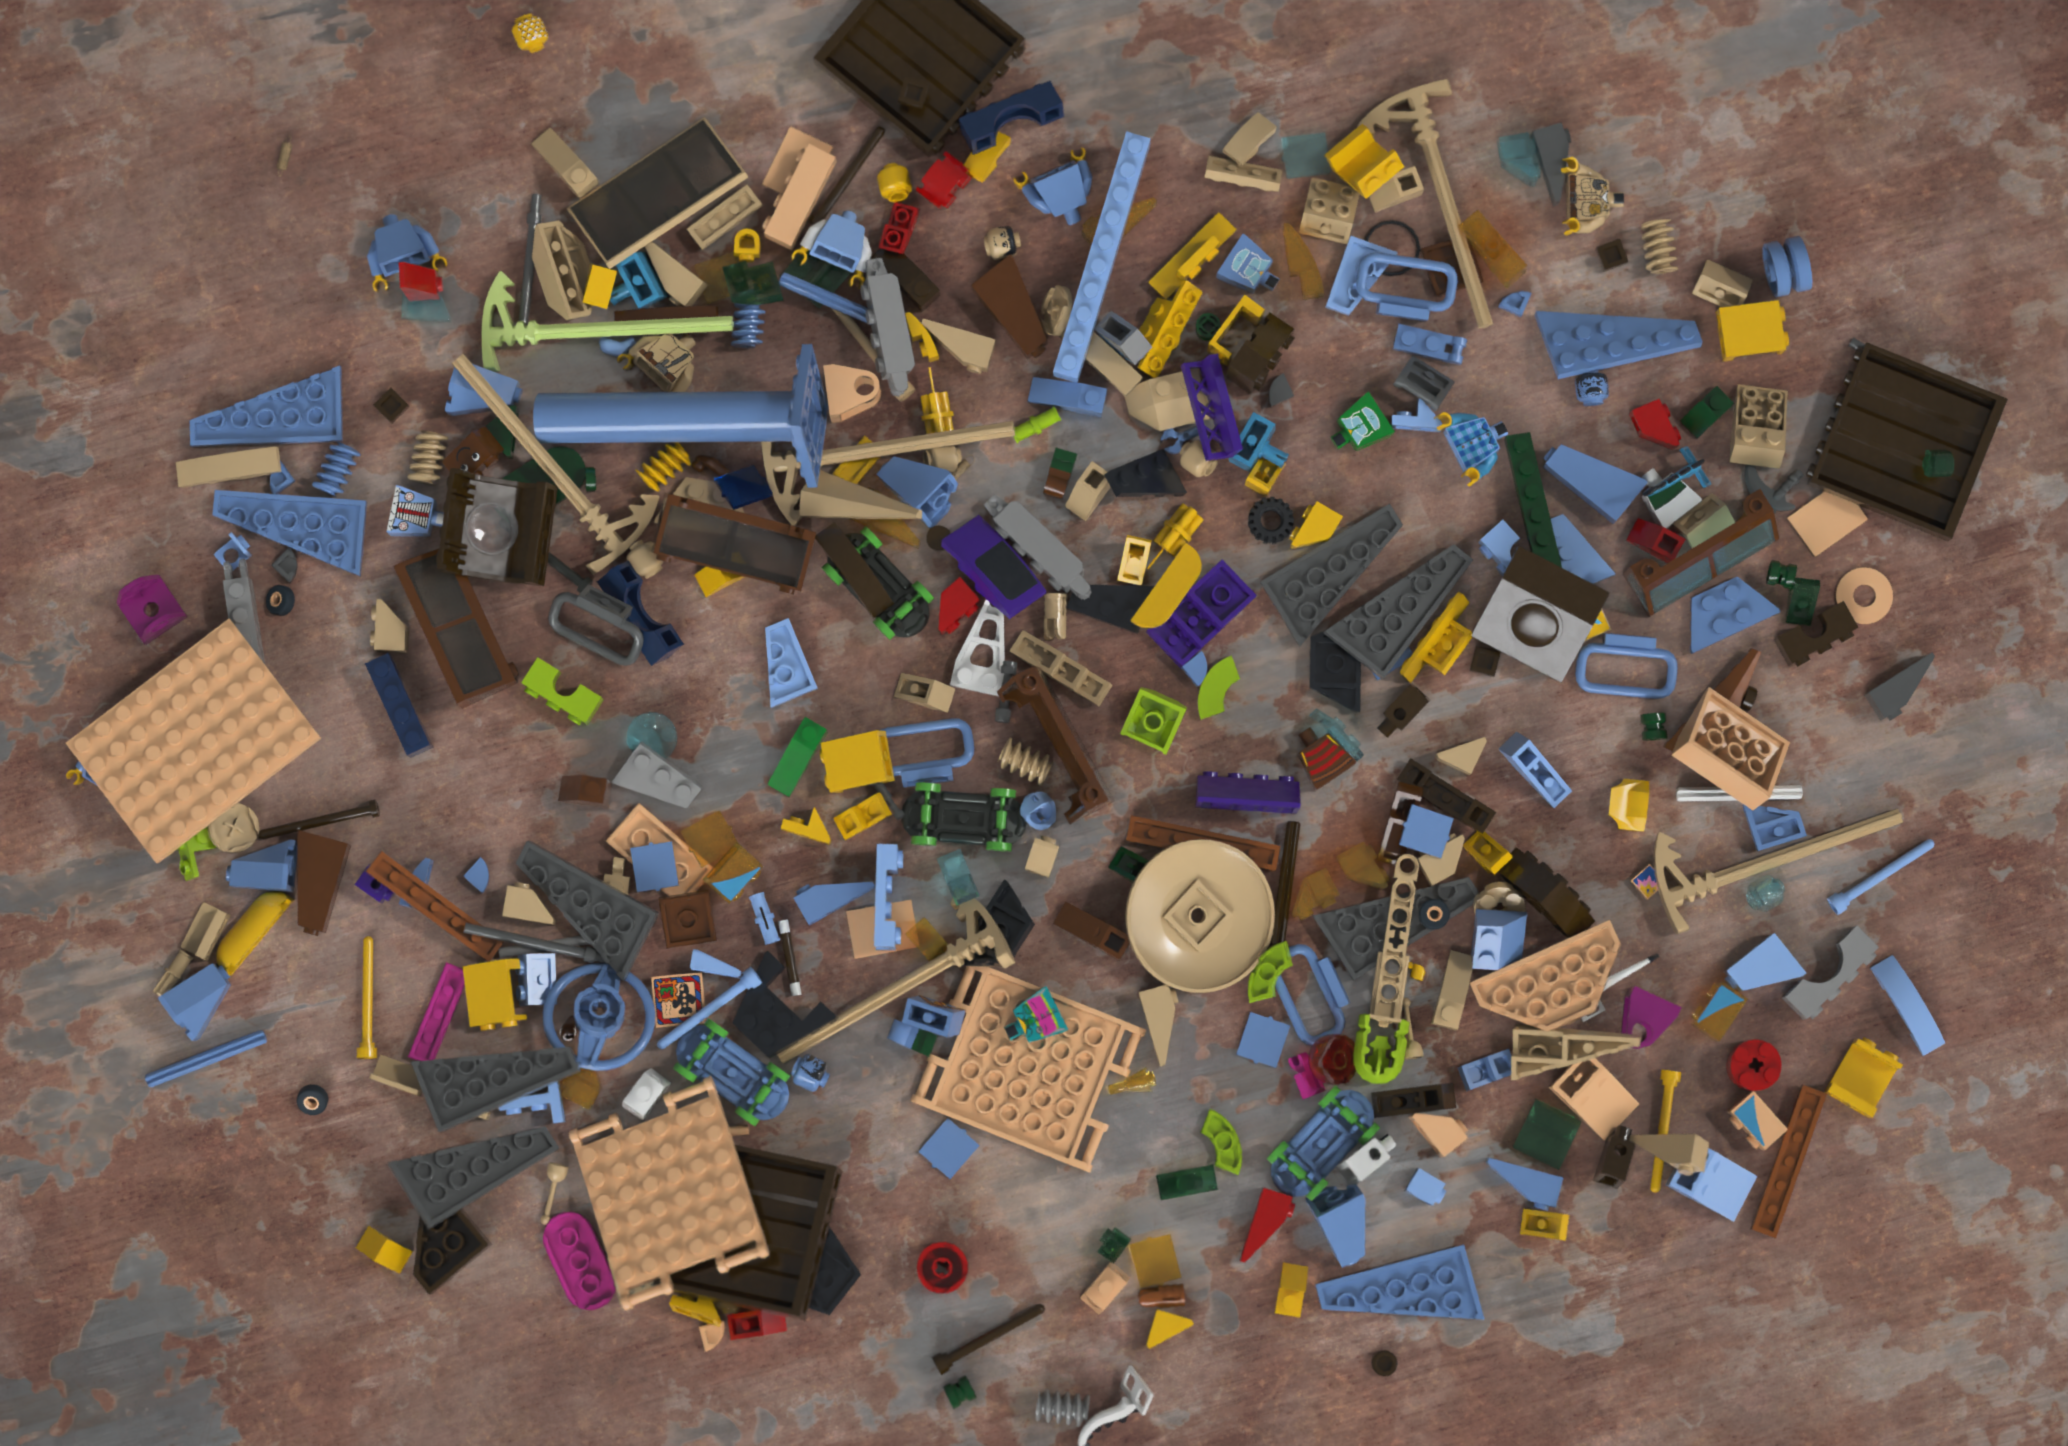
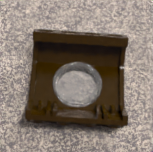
M450 468V474L446 482L447 495L446 501L443 504L444 517L443 525L440 528L441 539L439 551L436 555V569L443 573L510 584L544 586L558 487L547 482H517L476 475L461 469Z

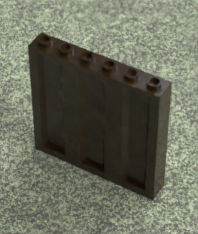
M862 0L813 59L814 64L925 155L930 157L933 153L937 155L946 144L944 142L949 134L953 136L959 130V118L975 111L978 106L976 102L981 96L985 98L994 87L992 83L997 77L1000 79L1004 77L1010 69L1008 64L1013 58L1019 59L1026 48L1024 47L1025 38L979 0ZM905 77L930 85L923 109L898 103Z
M1866 342L1862 348L1857 347L1852 361L1856 362L1853 371L1848 370L1844 378L1843 384L1847 386L1844 393H1839L1836 398L1834 407L1837 408L1834 418L1830 416L1824 430L1828 433L1825 440H1820L1815 451V454L1818 455L1816 463H1811L1807 470L1806 477L1809 478L1807 485L1949 541L1953 538L2008 399Z
M735 1145L770 1255L764 1258L757 1257L731 1267L728 1272L720 1274L717 1268L715 1257L669 1275L674 1289L673 1293L806 1321L843 1171L835 1165ZM756 1241L724 1253L725 1258L756 1247ZM660 1278L653 1281L654 1286L661 1284Z

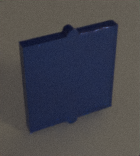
M754 464L714 478L715 484L721 491V497L726 498L733 510L773 496V492L766 483V478L761 476Z

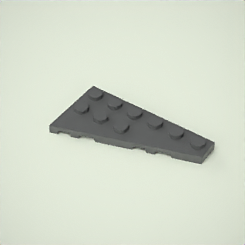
M1453 544L1323 633L1378 677L1384 679L1473 559Z
M527 841L516 864L536 886L540 887L548 896L550 902L560 909L564 914L563 916L579 934L599 952L601 958L617 972L619 978L622 981L626 980L659 912L536 843Z
M1469 877L1415 890L1407 946L1432 931L1423 926L1419 919V909L1427 900L1439 899L1446 903L1450 911L1449 920L1473 905L1477 893H1480ZM1410 892L1398 894L1400 898H1407ZM1390 897L1312 916L1353 981L1376 967L1378 952L1383 950ZM1396 909L1392 914V918L1396 923H1404L1407 914L1402 909ZM1436 910L1430 912V916L1433 919L1439 915ZM1390 925V930H1395V936L1389 938V943H1392L1393 948L1397 949L1398 945L1403 944V940L1399 939V931L1405 932V927L1396 928Z
M571 1047L411 1061L440 1133L581 1072Z
M545 1126L506 1137L492 1138L484 1142H475L431 1154L413 1156L409 1159L391 1161L387 1165L427 1228L430 1229L559 1149V1146Z

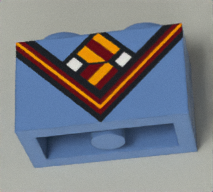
M921 995L907 999L902 1023L944 1037H951L960 1034L965 1010Z

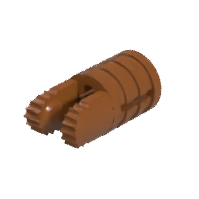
M1183 1283L1144 1288L1138 1292V1302L1143 1307H1185Z

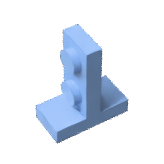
M560 1081L548 1086L549 1093L524 1096L499 1107V1111H506V1115L522 1113L521 1108L531 1107L532 1111L547 1109V1104H550L553 1123L566 1122Z

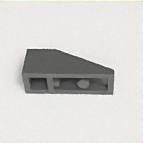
M1562 122L1534 130L1530 136L1553 207L1558 206L1561 200L1565 173L1561 172V168L1566 167L1567 164L1562 159L1568 157L1569 143H1571L1569 130L1563 128Z
M1933 652L1864 695L1880 720L1887 717L1891 721L1903 713L1900 708L1907 705L1935 657Z

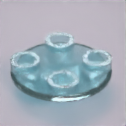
M646 712L637 716L631 722L627 732V745L634 752L642 741L666 759L672 754L677 745V731L672 721L665 715L657 712Z

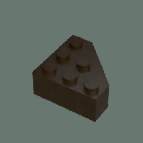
M1271 312L1265 317V322L1259 324L1254 330L1250 341L1246 340L1229 364L1226 378L1249 394H1252L1255 389L1260 391L1267 380L1268 372L1270 371L1268 369L1273 371L1280 362L1281 350L1283 348L1288 350L1295 340V337L1292 336L1294 328Z
M1515 847L1510 853L1513 858L1498 871L1507 883L1513 885L1516 890L1520 891L1526 901L1540 914H1543L1567 938L1588 930L1595 922L1589 914L1591 909L1582 900L1578 901L1580 895L1570 886L1567 887L1569 882L1559 873L1556 875L1552 874L1553 870L1543 861L1540 864L1537 863L1538 859L1528 850L1524 853Z
M463 1208L430 1229L427 1228L419 1215L413 1276L426 1292L432 1295L487 1250L492 1243Z

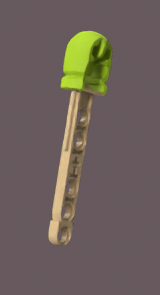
M1411 854L1400 856L1395 863L1393 878L1396 881L1391 889L1383 950L1378 952L1370 1010L1369 1014H1359L1358 1019L1360 1030L1356 1032L1353 1062L1357 1073L1364 1080L1374 1084L1388 1083L1395 1079L1402 1069L1405 1058L1407 1039L1404 1035L1409 1031L1410 1022L1401 1019L1410 958V956H1406L1416 890L1414 882L1417 881L1419 869L1417 858ZM1403 859H1411L1413 861L1414 869L1412 872L1405 873L1400 869V862ZM1406 884L1409 886L1410 895L1407 898H1400L1397 895L1396 888L1398 885ZM1396 909H1402L1406 912L1407 918L1404 923H1396L1393 920L1392 914ZM1390 925L1396 928L1405 927V932L1399 931V939L1403 940V944L1398 945L1397 949L1393 948L1392 943H1389V938L1395 936V930H1390ZM1390 959H1394L1399 963V970L1395 974H1390L1385 969V963ZM1389 984L1395 988L1396 994L1392 999H1385L1382 996L1381 989L1384 985ZM1370 1020H1376L1378 1027L1388 1028L1390 1023L1398 1024L1397 1031L1394 1032V1038L1396 1039L1394 1051L1389 1053V1058L1393 1059L1390 1068H1388L1390 1059L1385 1056L1386 1050L1391 1049V1046L1388 1043V1037L1376 1035L1375 1040L1369 1044L1373 1048V1054L1368 1056L1367 1064H1365V1054L1370 1051V1048L1366 1046L1367 1035L1371 1031L1369 1026Z

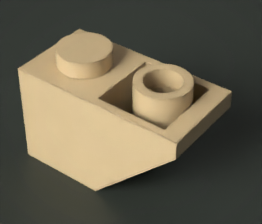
M1413 166L1398 172L1369 196L1375 213L1422 195L1424 187L1416 167Z
M1092 461L1078 479L1065 508L1086 522L1111 488L1104 476L1107 471Z
M376 599V606H372L371 619L375 621V631L370 633V645L374 646V650L379 653L408 654L409 628L382 599Z
M1455 833L1449 836L1450 840L1446 842L1442 858L1419 852L1421 856L1417 859L1419 867L1430 887L1455 874L1465 840L1463 834L1456 837Z
M1043 835L1041 839L1035 838L1025 870L1049 878L1059 851V846L1055 845L1056 840Z

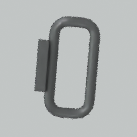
M589 584L579 595L562 592L554 598L548 620L552 629L559 635L622 666L635 663L643 646L644 638L642 632L633 623L627 621L632 612V606ZM569 602L630 633L634 639L630 653L627 656H623L562 625L558 619L562 604Z

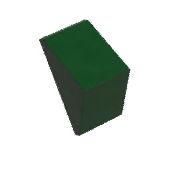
M511 405L509 408H510V409L515 413V415L518 417V416H519V409H518V407H517V406H514V405ZM496 417L486 427L503 447L504 450L502 452L506 457L513 459L516 438L501 420Z
M1121 846L1108 868L1133 883L1140 870L1149 860Z

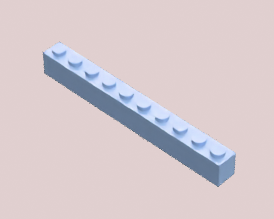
M1126 131L1053 370V376L1076 383L1079 381L1151 145V138Z

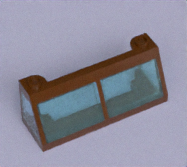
M1761 489L1747 496L1741 503L1743 513L1736 523L1661 568L1655 560L1645 558L1630 566L1623 573L1624 578L1648 617H1651L1779 539L1774 510Z

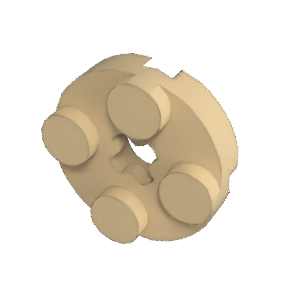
M1506 882L1488 884L1484 887L1485 890L1480 894L1477 893L1473 902L1474 913L1476 909L1496 910L1493 907H1496L1497 903H1502L1505 906L1501 909L1502 911L1525 912V902L1522 893Z

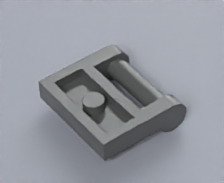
M1412 355L1393 385L1399 389L1401 387L1431 405V409L1437 411L1455 381Z

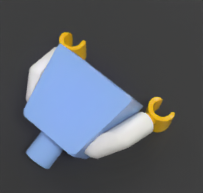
M844 211L842 216L832 214L829 220L823 219L810 226L800 243L802 245L801 248L793 252L792 261L796 254H802L804 260L800 266L804 265L807 260L806 253L808 250H811L809 255L852 273L856 269V274L849 278L848 284L852 287L853 280L856 277L860 280L859 289H861V285L865 281L863 273L866 272V261L871 258L872 251L867 237L864 236V226L855 223L857 219L856 214L852 211Z

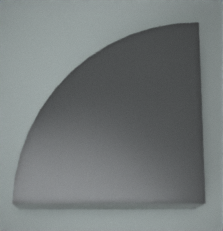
M1284 373L1279 375L1270 387L1269 403L1271 407L1294 397Z
M288 547L271 566L291 583L296 576L298 564L294 552Z

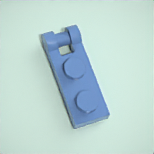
M1399 324L1393 350L1461 365L1463 361L1461 354L1463 348H1466L1467 339ZM1446 344L1453 346L1452 353L1444 352Z

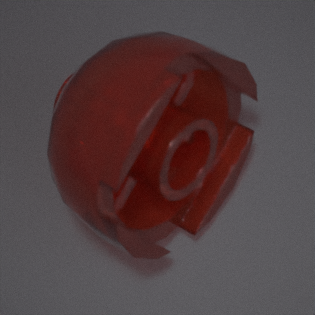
M1327 1034L1317 1039L1312 1044L1308 1055L1309 1069L1312 1074L1326 1084L1339 1085L1348 1083L1356 1072L1353 1062L1355 1046L1353 1040L1347 1035Z

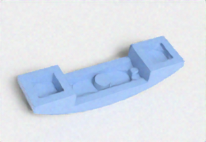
M1891 955L1870 968L1882 989L1887 992L1911 1032L1910 1036L1922 1056L1945 1044L1927 1006L1895 957Z

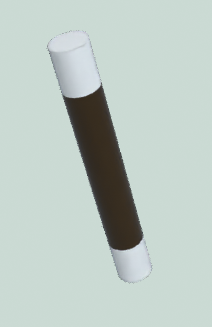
M788 920L778 921L791 995L793 997L802 994Z

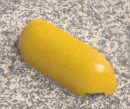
M1187 543L1184 544L1131 619L1132 623L1142 628H1156L1163 625L1171 617L1201 572L1202 563L1200 556L1192 546Z
M269 891L257 897L219 943L216 952L218 967L222 965L229 976H232L295 899L280 891Z

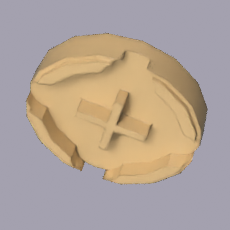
M1055 285V288H1051L1043 300L1041 314H1044V320L1040 322L1043 331L1048 335H1060L1068 324L1072 310V295L1067 287Z
M241 803L235 804L207 826L208 834L213 844L221 851L228 853L243 852L251 847L257 839L260 830L259 821L254 811Z

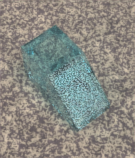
M1529 132L1499 137L1497 148L1501 167L1529 187L1535 186L1541 174L1539 164H1534L1533 154H1536L1534 139H1530Z
M960 849L937 858L956 906L980 896Z

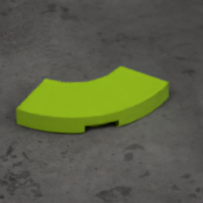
M1232 655L1214 665L1201 684L1198 694L1200 720L1225 712L1223 703L1225 693L1232 684L1240 680Z
M1287 941L1272 946L1259 957V963L1249 977V1003L1276 997L1275 986L1278 977L1284 970L1293 966Z
M1209 1109L1200 1133L1208 1137L1214 1145L1216 1152L1214 1166L1239 1175L1242 1164V1148L1238 1135L1226 1118L1218 1112Z

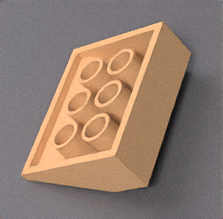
M1708 687L1680 733L1672 756L1751 810H1755L1771 797L1790 742Z

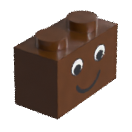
M485 426L472 431L442 463L449 472L450 468H456L483 476L482 471L495 465L499 461L497 456L504 449Z

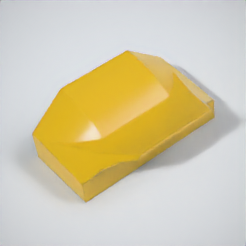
M1624 778L1619 785L1611 787L1608 815L1617 822L1619 830L1644 832L1649 801V781Z

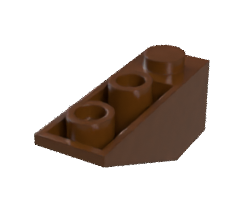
M1068 902L1064 903L1053 923L1118 961L1121 960L1130 944L1127 934Z

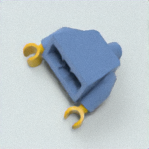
M1082 147L1080 149L1082 156L1076 157L1073 154V150H1071V162L1030 180L1027 174L1022 172L1025 181L1022 183L1017 182L1015 177L1013 178L1016 187L1022 189L1023 194L1032 206L1044 214L1051 213L1054 217L1063 214L1068 225L1082 220L1077 207L1087 203L1086 197L1090 194L1092 174L1085 160L1086 151Z
M387 215L383 218L384 227L376 229L374 232L375 240L371 242L367 259L371 274L375 276L373 289L378 293L377 284L380 281L384 282L386 291L389 290L390 284L382 277V274L387 277L398 273L399 262L420 265L430 261L429 256H431L434 270L439 272L435 266L437 260H442L447 268V260L439 256V249L432 235L418 225H411L408 219L398 221L396 215Z

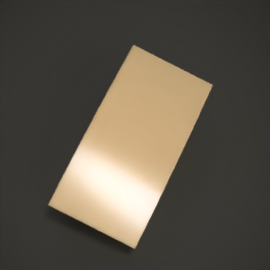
M1257 112L1223 148V153L1242 166L1258 153L1259 146L1276 133L1277 126Z

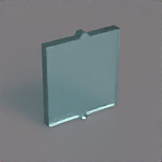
M1325 132L1282 137L1284 154L1282 161L1285 162L1287 179L1330 174V165L1324 156L1329 151L1327 150Z

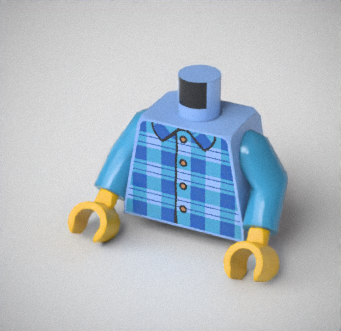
M1443 412L1434 417V419L1438 418L1442 422V425L1438 426L1437 430L1446 428L1443 433L1463 471L1461 477L1468 476L1471 479V482L1467 484L1470 487L1478 479L1491 471L1498 459L1497 452L1500 449L1496 440L1508 435V431L1502 421L1489 427L1484 417L1479 418L1475 414H1448Z

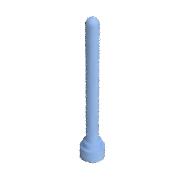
M1931 839L1925 840L1847 892L1834 893L1827 898L1828 904L1837 915L1847 910L1850 901L1932 849L1934 841Z
M750 966L742 972L743 975L740 977L741 980L661 1038L657 1042V1047L665 1049L746 988L748 990L752 987L755 989L763 982L755 970Z

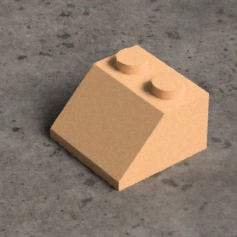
M1414 1113L1409 1116V1119L1440 1158L1445 1157L1468 1139L1465 1134L1468 1130L1459 1119L1454 1120L1451 1117Z

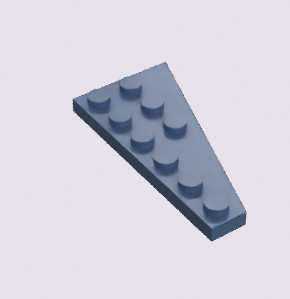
M1546 311L1535 312V318L1557 379L1701 347L1703 343L1695 321Z
M339 365L332 368V370L312 375L310 378L287 384L257 395V397L247 401H241L228 408L216 410L190 420V446L343 442L342 367Z

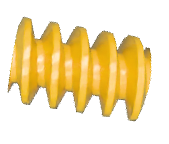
M673 442L674 447L666 443L667 453L658 450L659 459L652 456L649 457L651 466L642 463L643 473L635 469L636 473L650 489L652 488L659 492V482L664 485L668 484L666 476L673 479L676 478L674 469L681 473L683 472L682 462L688 466L691 465L689 455L678 442Z

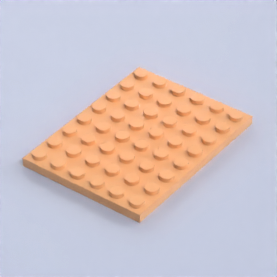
M227 619L67 741L66 745L152 859L158 864L314 745L321 737L230 619Z

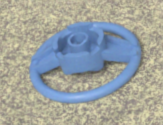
M593 963L569 971L553 985L544 1003L543 1026L546 1037L553 1048L565 1047L559 1040L553 1024V1010L556 1000L562 990L575 979L599 973L592 987L586 988L583 992L581 991L574 1002V1020L576 1028L580 1031L578 1053L574 1055L580 1068L603 1071L615 1069L629 1063L645 1049L652 1037L656 1016L654 1003L648 989L639 978L629 972L624 981L628 982L637 991L645 1009L643 1032L636 1044L626 1053L613 1059L598 1060L606 1039L613 1037L624 1022L625 1003L619 995L621 979L617 972L609 964ZM598 1007H602L605 1013L596 1015L593 1010L597 1011Z

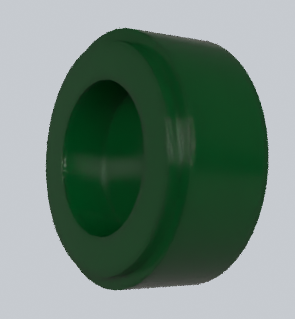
M585 467L586 492H595L596 470L594 467Z

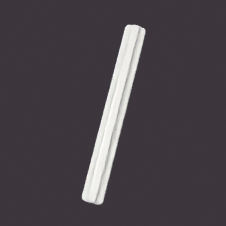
M1774 786L1772 795L1768 800L1801 799L1803 795L1802 786ZM1679 787L1676 789V799L1679 802L1738 801L1719 787Z

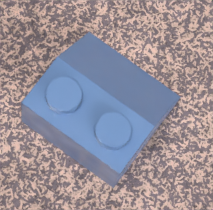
M1476 909L1471 948L1472 969L1499 970L1522 958L1527 912Z

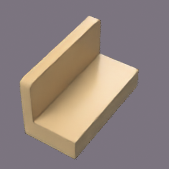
M1706 260L1692 294L1721 307L1743 305L1753 280L1713 261Z
M1711 493L1674 522L1673 525L1676 531L1688 540L1691 548H1694L1731 526L1735 521L1726 504Z
M205 902L202 903L181 948L208 961L231 915Z
M380 1054L374 1073H371L369 1078L421 1096L422 1089L413 1066Z

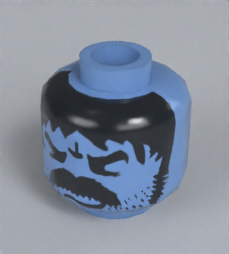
M1597 370L1581 374L1575 378L1576 397L1580 402H1583L1584 406L1604 404L1603 400L1609 397L1606 374L1598 373Z
M806 1054L803 1058L799 1056L790 1074L794 1076V1084L810 1092H815L819 1086L824 1088L830 1076L826 1072L827 1063L810 1054Z

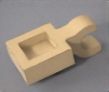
M614 857L612 875L604 874V882L628 895L631 877L623 876L626 859Z

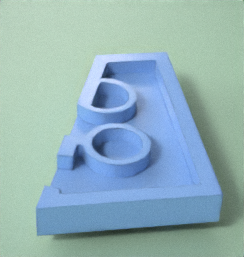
M1350 236L1325 308L1349 316L1362 300L1356 286L1360 261L1366 255L1374 252L1397 255L1398 252ZM1374 262L1369 266L1366 282L1368 290L1389 264Z
M1564 514L1551 519L1563 569L1592 584L1615 575V572Z
M789 618L766 627L770 706L773 708L818 688Z

